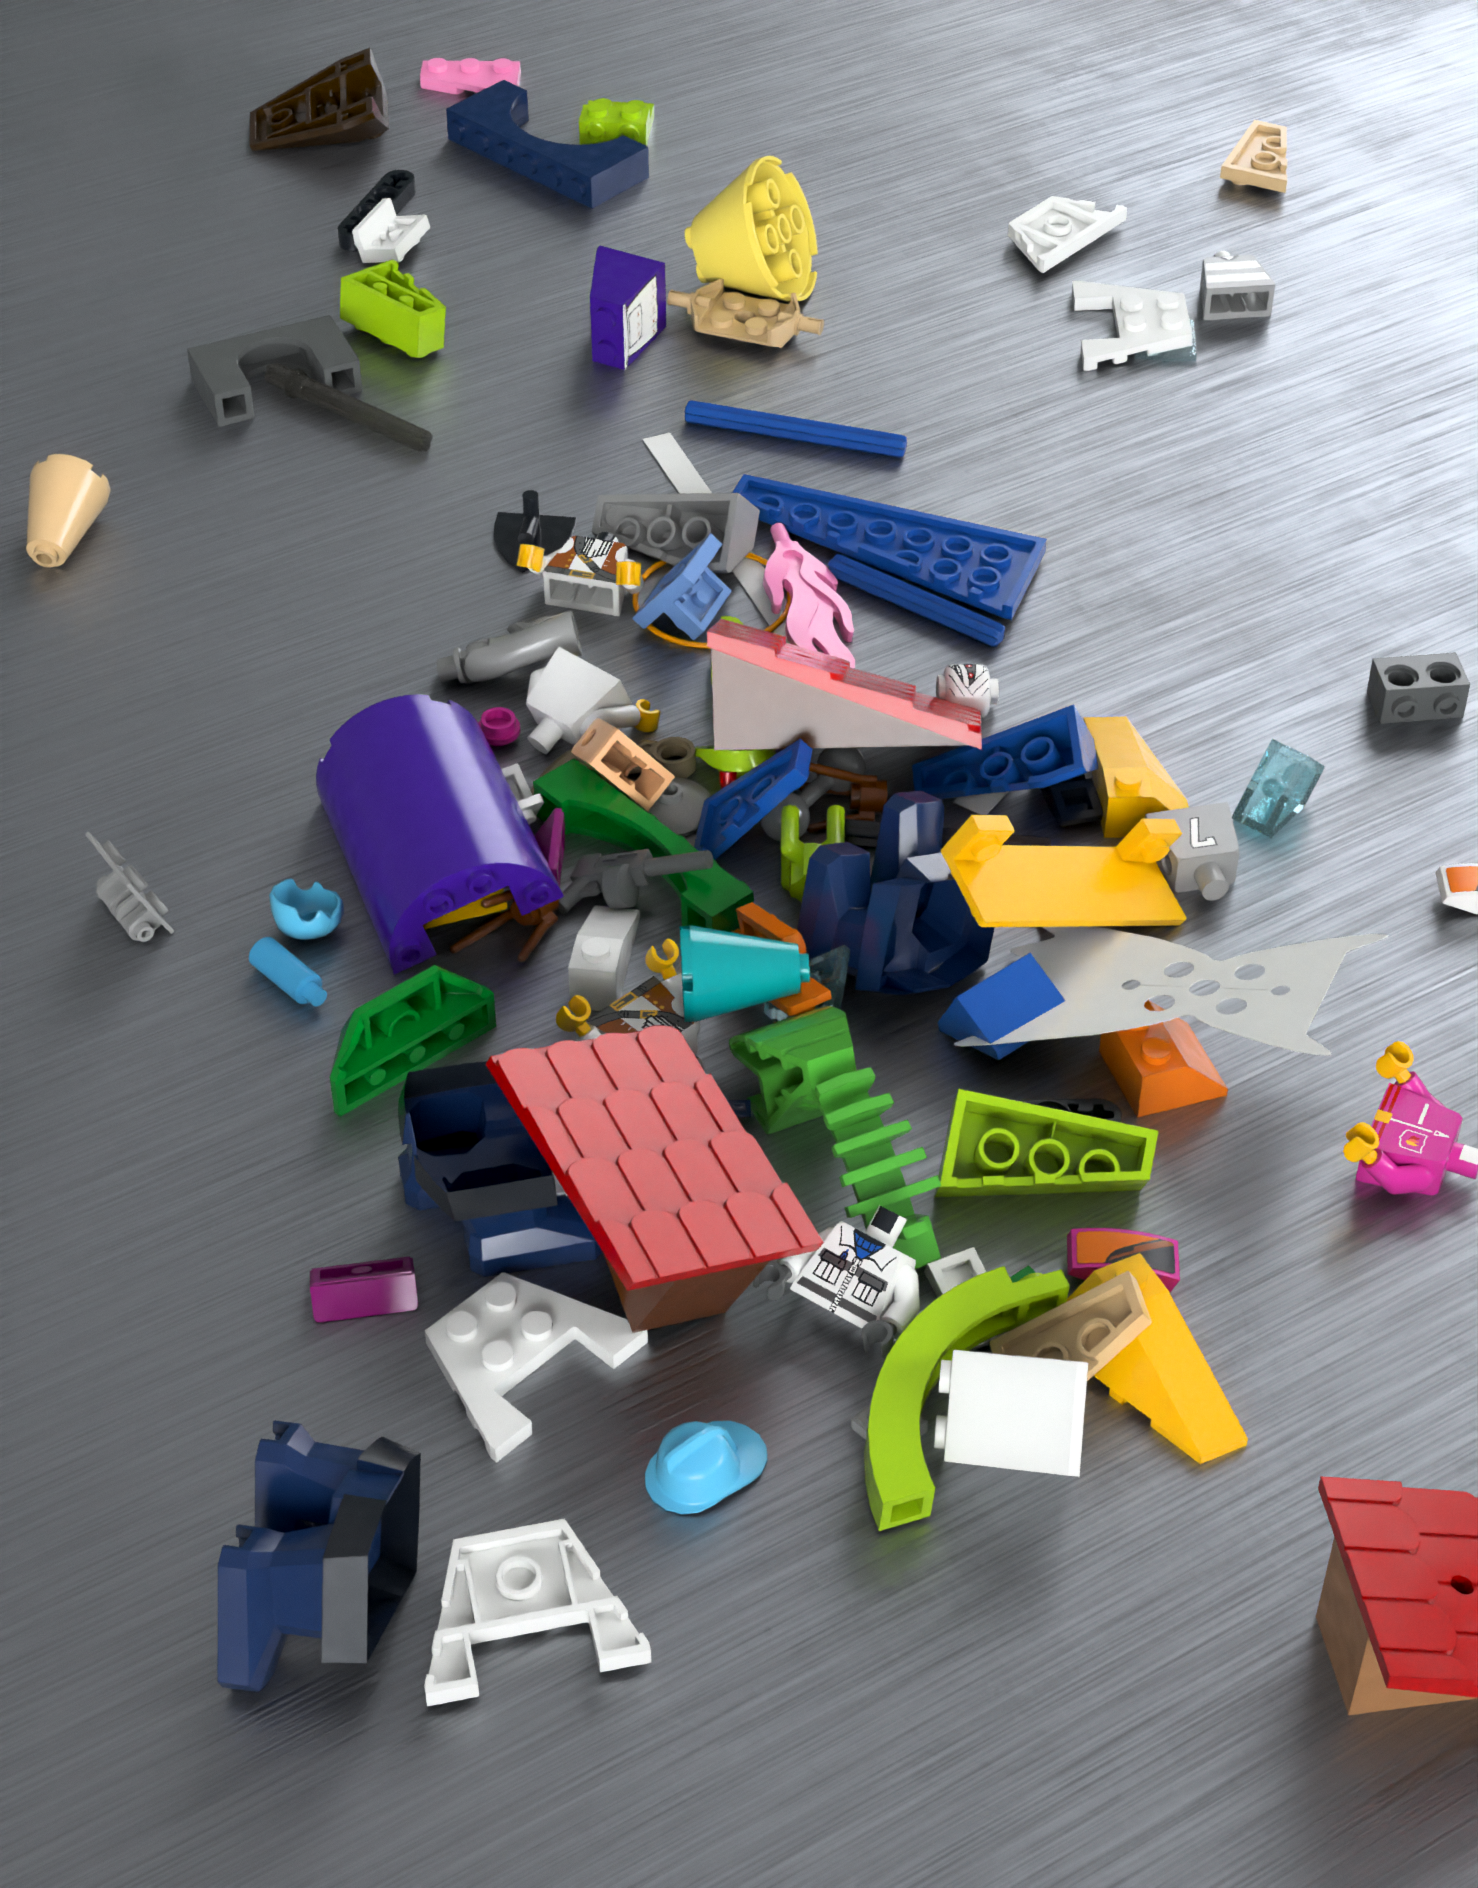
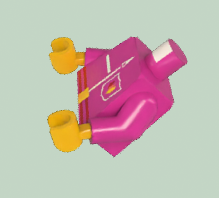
M1397 1041L1385 1049V1054L1378 1058L1376 1062V1070L1379 1075L1387 1079L1395 1077L1397 1081L1395 1084H1388L1372 1125L1360 1122L1346 1132V1138L1349 1142L1344 1145V1156L1351 1162L1359 1161L1355 1180L1382 1186L1388 1193L1393 1195L1421 1193L1431 1196L1439 1193L1447 1171L1476 1180L1478 1175V1149L1457 1142L1463 1118L1459 1113L1446 1108L1428 1091L1416 1072H1409L1407 1070L1414 1061L1413 1053L1408 1045Z

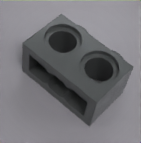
M1456 652L1373 658L1367 694L1380 724L1463 718L1470 682Z

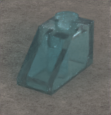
M1272 739L1232 815V819L1272 838L1306 805L1325 766L1313 758Z

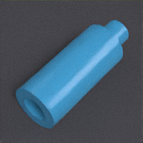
M264 937L253 945L249 953L250 964L297 1003L306 1004L310 1002L316 1007L324 1003L327 998V992L321 988V977L272 937Z

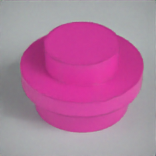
M503 707L486 710L478 722L488 743L493 746H505L515 741L521 732L520 722L515 717V714L510 709Z

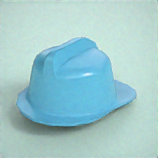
M694 1421L682 1423L672 1428L664 1436L658 1452L650 1459L645 1471L646 1490L653 1502L666 1511L682 1515L699 1513L747 1486L760 1476L768 1460L767 1447L758 1433L746 1425L733 1421H712L709 1423Z

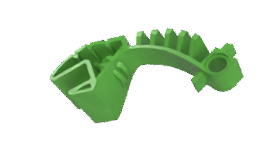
M824 1006L731 1037L729 1039V1047L733 1056L758 1076L761 1093L746 1099L750 1100L751 1111L765 1133L768 1135L823 1116L825 1125L831 1131L836 1143L831 1148L835 1158L843 1159L847 1170L846 1174L839 1177L841 1185L845 1187L852 1184L858 1202L845 1207L847 1218L862 1215L865 1228L867 1229L880 1205L907 1219L893 1248L915 1259V1269L941 1259L929 1215L915 1214L910 1197L940 1187L939 1177L936 1175L906 1186L900 1167L923 1160L927 1156L923 1147L895 1155L891 1141L910 1132L912 1128L908 1119L884 1127L879 1115L891 1108L894 1101L890 1093L875 1097L869 1096L868 1091L873 1085L876 1076L871 1067L856 1070L846 1012L832 1006Z

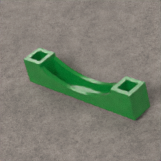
M575 758L533 781L534 795L541 794L544 801L537 817L545 822L555 808H562V812H564L565 836L569 833L585 835L611 843L626 851L649 849L653 858L698 852L683 836L674 833L662 824L655 815L647 813L631 801L624 792L616 790L604 781L597 772L588 769ZM714 859L713 867L710 869L661 875L681 900L682 926L693 925L732 932L740 929L736 909L754 902V891L745 882L737 880L721 868Z

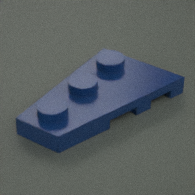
M800 738L704 800L694 848L698 851L709 850L713 855V859L716 860L789 794L799 789L806 782L810 774L809 767L813 749Z

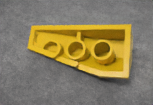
M1126 716L1083 718L1095 743L1099 769L1092 771V776L1103 810L1101 825L1104 838L1125 837L1142 818H1145L1147 813L1189 808L1186 797Z
M1138 1253L1094 1270L1067 1298V1301L1129 1271L1138 1281L1152 1323L1094 1375L1095 1378L1110 1388L1109 1396L1121 1405L1127 1401L1150 1418V1426L1199 1464L1246 1446L1248 1437L1168 1289L1143 1256Z

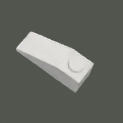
M594 906L576 936L569 962L570 1000L573 996L580 995L589 1002L591 1010L601 1011L621 998L640 920V910Z

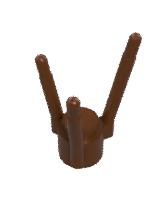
M810 762L809 771L852 782L848 791L836 792L828 790L825 793L849 796V809L857 810L858 813L847 815L845 818L875 821V815H882L884 805L887 802V780H877V775H862ZM805 782L797 790L802 791L811 782ZM827 820L809 824L807 831L813 833L827 830Z
M510 890L483 899L481 901L483 908L496 906L513 900L511 908L451 945L449 950L455 954L514 918L519 924L524 926L538 924L517 957L519 962H525L547 929L558 922V917L554 912L558 909L559 900L522 916Z

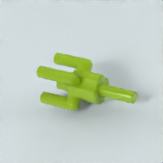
M786 805L781 810V886L790 892L791 897L798 899L801 903L810 856L820 845L845 842V810L843 807L833 805L827 809L826 840L821 844H804L799 840L798 807Z

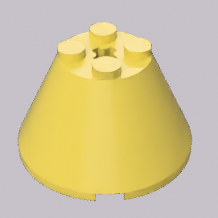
M764 156L752 162L694 217L692 226L685 229V240L688 247L693 249L697 263L696 273L700 282L712 283L721 278L724 279V287L785 302L791 301V293H796L798 302L807 299L812 293L817 272H811V256L818 254L812 216L798 181L792 172L787 174L783 172L778 166L782 164V161L778 158Z

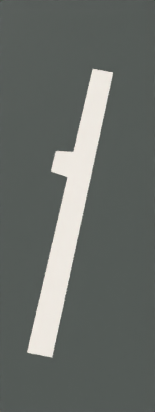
M671 433L642 439L679 494L712 493ZM744 557L732 572L770 626L784 611L787 600L785 597L783 598L780 613L774 614L771 611L769 597L763 587L765 568L761 563ZM786 619L773 631L775 634L786 636ZM813 643L818 652L823 653L822 650L815 643Z

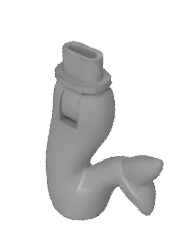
M566 611L556 616H544L534 622H515L507 628L510 634L476 640L469 643L464 651H461L459 647L454 648L452 656L437 659V672L440 682L457 678L460 683L491 680L527 665L552 658L558 647L575 656H582L580 637L572 611Z

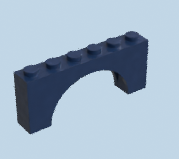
M502 80L446 109L449 140L593 209L649 178L648 146L624 135L602 143L574 145L540 139L522 130L520 127L529 121L527 90L506 80Z

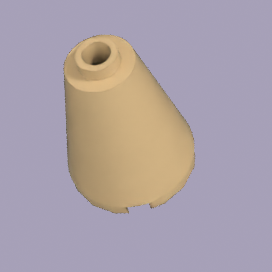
M52 454L48 455L46 461L39 463L38 460L33 466L29 485L26 551L40 566L56 567L64 564L108 502L111 491L108 479L103 473L100 478L91 471L93 465L84 459L72 455Z

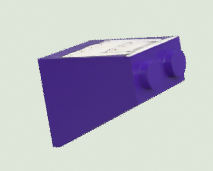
M601 245L597 248L590 292L592 361L626 370L666 328L664 262Z

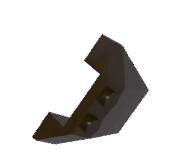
M369 47L336 61L250 112L249 146L252 151L360 142L367 138H378L385 131L389 130L388 96L371 48Z

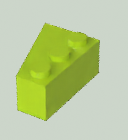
M394 259L341 277L340 319L354 325L357 330L366 331L374 335L385 344L393 345L405 351L411 357L423 358L431 352L444 348L446 306L425 287L418 289L414 285V277L411 274L406 273L403 275L399 272V264Z

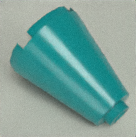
M693 925L679 926L684 1022H698L801 992V983L810 982L808 953L799 954L798 944Z

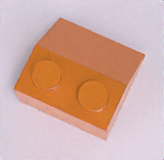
M1147 1000L1144 1005L1149 1011L1165 1010L1150 1000ZM1179 1017L1153 1025L1101 1034L1099 1052L1137 1118L1227 1096L1228 1088L1189 1024Z

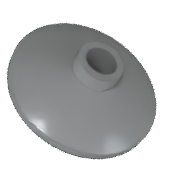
M675 777L651 809L646 812L655 815L662 824L677 835L687 837L697 833L704 800L711 795L700 784L689 779Z

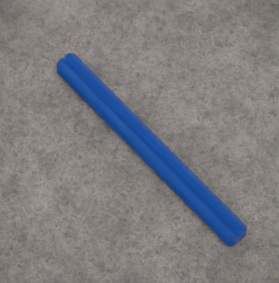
M693 400L688 401L684 412L687 423L898 458H902L907 449V437L905 435Z

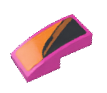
M1071 1229L1067 1234V1273L1070 1276L1086 1280L1094 1270L1140 1253L1168 1291L1171 1292L1180 1281L1178 1241L1160 1235L1126 1229Z

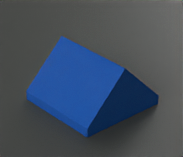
M1028 953L957 996L937 1024L939 1031L959 1041L976 1036L991 1044L1065 1002V999L1032 954ZM1029 1041L971 1047L1000 1060Z

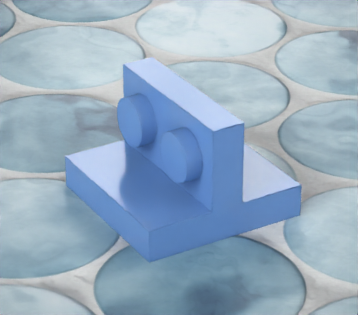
M710 533L659 580L632 619L645 629L664 612L693 641L699 637L732 592L707 567L723 544Z

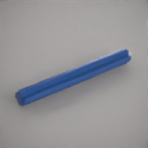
M836 554L828 563V569L837 580L991 647H997L1005 637V626L844 555Z

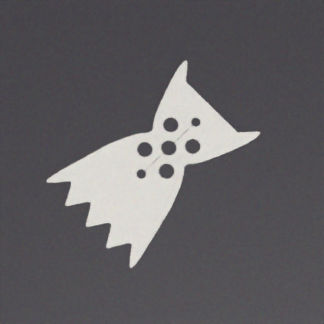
M1096 926L1042 927L1055 937L1011 948L1010 952L1020 957L1031 953L1063 996L1065 1002L991 1044L976 1036H971L953 1045L960 1047L1097 1035L1139 1028L1191 1015L1212 1027L1268 1045L1312 1055H1331L1327 1048L1310 1038L1306 1033L1345 954L1350 950L1388 937V935L1366 934L1324 939L1250 952L1224 961H1217L1206 954L1183 945L1145 935ZM1177 962H1187L1194 966V970L1183 977L1173 978L1164 974V969L1167 966ZM1249 964H1257L1265 968V973L1262 976L1252 980H1242L1234 975L1238 968ZM1135 980L1140 982V985L1135 989L1126 990L1122 988V985L1127 981ZM1202 980H1215L1220 984V988L1209 995L1198 996L1189 991L1194 983ZM1277 986H1287L1290 988V991L1283 995L1271 993V990ZM1166 995L1173 997L1175 1000L1172 1007L1163 1011H1149L1144 1007L1145 1002L1155 996ZM1239 998L1247 1002V1007L1239 1013L1221 1014L1216 1010V1006L1226 999Z

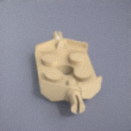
M721 278L697 289L695 293H685L671 289L667 297L668 305L687 308V314H691L692 327L696 332L782 348L793 335L798 336L800 331L821 335L824 328L823 319L806 317L800 314L796 293H791L789 304H783L774 299H758L744 296L739 292H724V279Z

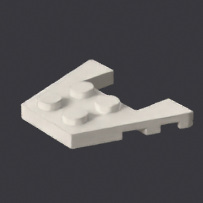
M1072 281L1074 311L1113 309L1117 338L1081 340V357L1084 371L1097 369L1098 362L1112 359L1114 364L1127 362V355L1146 351L1147 356H1152L1192 346V329L1184 293Z
M504 1272L425 1330L426 1344L453 1392L456 1391L466 1408L468 1419L474 1429H478L485 1441V1447L489 1456L496 1463L532 1435L531 1420L502 1397L509 1390L573 1340L580 1342L613 1369L648 1343L647 1330L632 1333L628 1319Z
M565 1518L453 1539L441 1599L442 1609L438 1629L435 1631L432 1644V1660L429 1674H426L424 1684L427 1707L479 1697L471 1645L588 1622L600 1673L651 1663L649 1641L643 1632L639 1634L628 1618L627 1609L618 1596L612 1595L601 1579L599 1568Z

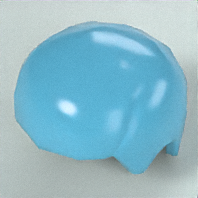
M286 879L273 886L269 894L272 916L278 929L285 936L295 939L310 940L326 936L338 927L344 913L343 901L338 893L323 888L318 881H315L310 889L302 890L296 885L294 879Z

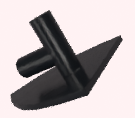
M528 490L522 494L523 514L498 512L494 525V540L498 551L509 564L522 573L529 569L516 566L520 544H530L544 548V556H547L564 546L572 536L576 523V517L540 515L538 492L534 490Z

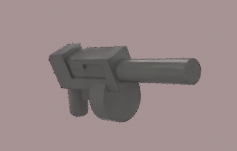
M649 849L607 854L602 857L601 853L584 855L579 858L570 876L573 883L562 892L564 897L558 899L559 906L557 910L566 914L583 897L595 896L600 892H603L606 903L612 909L634 907L639 898V886L649 885L653 876L710 869L713 867V855L709 850L653 858Z

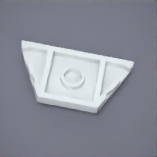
M1051 196L1009 222L1008 236L1037 270L1044 273L1126 221L1127 207L1116 205L1115 210L1112 212L1095 210V202L1074 201L1069 198Z

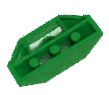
M433 965L354 1009L342 1027L330 1074L334 1112L339 1117L345 1115L405 1080L408 1072L423 1070L497 1027L494 993L488 987Z

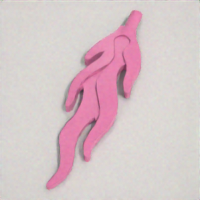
M775 523L770 528V533L775 542V550L765 567L763 587L769 597L771 611L774 614L780 613L784 598L783 588L790 594L791 605L785 624L788 642L791 645L818 652L813 645L815 643L824 654L845 659L850 662L851 668H855L853 655L841 642L833 625V617H835L839 624L842 638L848 643L852 642L854 633L852 614L846 602L836 593L838 585L836 577L821 561L804 550L797 541L790 539L783 523Z

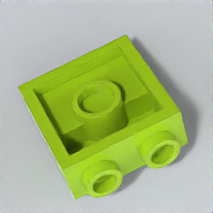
M606 98L588 100V104H583L579 118L580 145L602 143L624 135L647 146L655 116L654 104L644 103L641 100H631L628 102H614Z

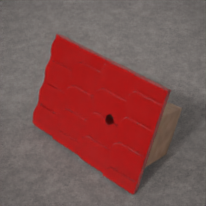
M1321 1476L1318 1490L1334 1534V1540L1316 1619L1348 1715L1478 1699V1497H1474L1465 1491L1402 1487V1483L1399 1481Z

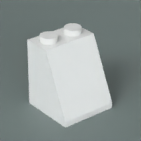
M953 1350L952 1361L941 1360L939 1393L949 1394L948 1416L937 1415L934 1448L945 1449V1462L1080 1477L1088 1363Z

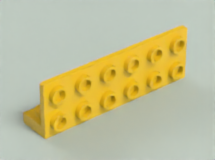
M971 815L940 850L973 917L981 927L1180 926L1186 920L1182 908L1156 861L1161 860L1168 854L1169 847L1182 835L1175 819L1142 818L1116 847L1003 845L1015 831L1007 815Z

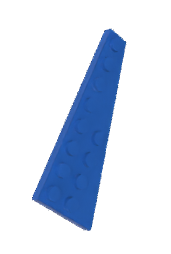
M743 474L732 492L741 494L760 510L758 520L770 525L783 523L787 532L1009 620H1012L1046 552V538Z

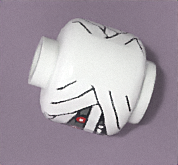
M950 664L945 668L943 675H937L936 697L981 711L982 719L987 716L990 704H998V679L990 678L989 671L983 664Z

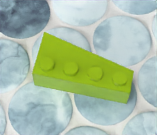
M958 1089L952 1104L938 1175L941 1186L936 1188L934 1198L1141 1191L1150 1180L1159 1130Z

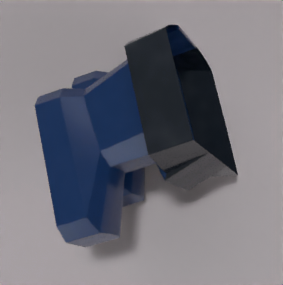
M487 1061L408 1072L398 1101L400 1137L402 1145L407 1144V1148L398 1156L405 1203L419 1211L440 1207L455 1222L463 1221L464 1241L467 1245L470 1270L483 1277L499 1275L502 1272L514 1273L595 1260L603 1252L566 1192H556L553 1171L485 1065Z
M273 1421L275 1440L261 1438L255 1458V1526L238 1524L236 1526V1537L239 1539V1547L223 1545L218 1562L217 1682L222 1687L259 1692L263 1689L275 1672L288 1634L321 1638V1663L368 1662L417 1572L420 1452L385 1437L377 1439L366 1450L319 1443L313 1440L300 1423Z

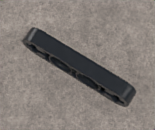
M393 170L381 178L339 224L337 228L338 238L342 249L353 252L358 251L354 244L352 231L383 198L391 199L397 216L416 193L414 174L407 170Z

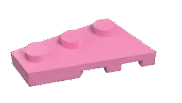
M433 58L422 62L420 85L422 89L456 95L463 93L465 90L478 93L502 80L519 86L521 75L520 61H511L506 58L494 61H479L475 58H466L461 61H446L443 58Z

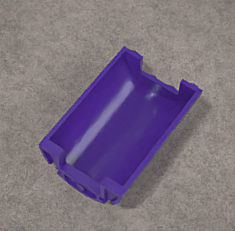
M429 695L398 696L383 700L358 712L347 720L330 738L331 747L325 758L319 759L317 766V792L394 975L437 955L423 927L424 924L509 886L522 916L564 897L480 725L464 707L451 700H448L447 703L433 701Z

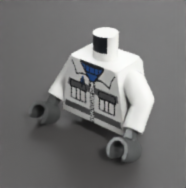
M880 1205L865 1233L840 1221L835 1227H828L818 1233L824 1243L817 1251L781 1258L777 1262L770 1261L753 1280V1287L755 1288L759 1287L764 1281L774 1282L767 1289V1298L771 1301H777L782 1298L785 1291V1281L788 1283L793 1282L790 1287L792 1291L862 1328L861 1337L864 1352H869L873 1344L882 1342L880 1349L884 1359H886L895 1344L894 1339L899 1338L920 1310L918 1274L914 1270L916 1260L893 1248L907 1219Z

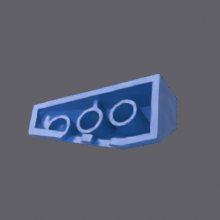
M1074 704L983 738L982 750L970 745H964L912 765L914 791L921 790L939 799L1044 788L1099 769L1094 738Z

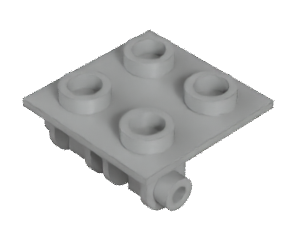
M88 831L85 835L114 870L109 875H104L98 879L96 894L106 904L111 914L115 916V919L124 927L130 938L146 942L153 937L154 931L161 925L172 934L174 932L173 928L163 917L169 912V909L152 890L145 895L143 890L148 886V883L131 864L123 869L121 865L126 860L109 840L101 845Z

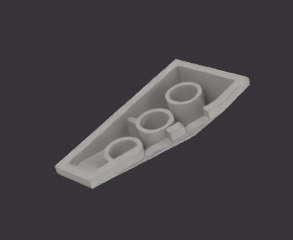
M739 493L598 495L592 533L596 536L601 532L612 533L627 548L674 566L711 533L723 545L707 567L713 573H730L754 548L760 510Z

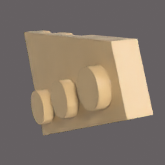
M1254 120L1222 164L1220 178L1231 180L1237 185L1248 184L1286 193L1287 127Z
M1126 1271L989 1341L992 1353L1087 1362L1088 1381L1152 1323L1137 1279L1129 1271Z

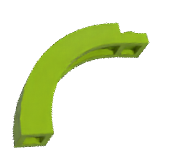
M1005 1266L979 1274L953 1287L935 1299L901 1333L888 1353L878 1375L870 1404L864 1450L865 1483L870 1508L878 1531L931 1515L935 1486L924 1460L920 1439V1415L928 1396L940 1379L941 1360L952 1361L953 1350L970 1351L980 1343L999 1334L1011 1331L1065 1303L1070 1285L1062 1269L1046 1274L1031 1273L1012 1283Z

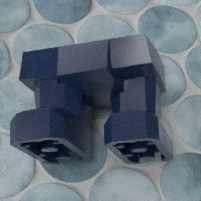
M921 790L894 793L883 808L871 877L870 852L849 842L820 845L810 856L797 930L804 939L811 970L819 971L837 968L857 977L855 990L905 995L948 988L979 969L988 961L995 927H981L978 925L940 851L945 810L941 799ZM942 963V965L937 970L928 973L929 971H931L932 969H934Z

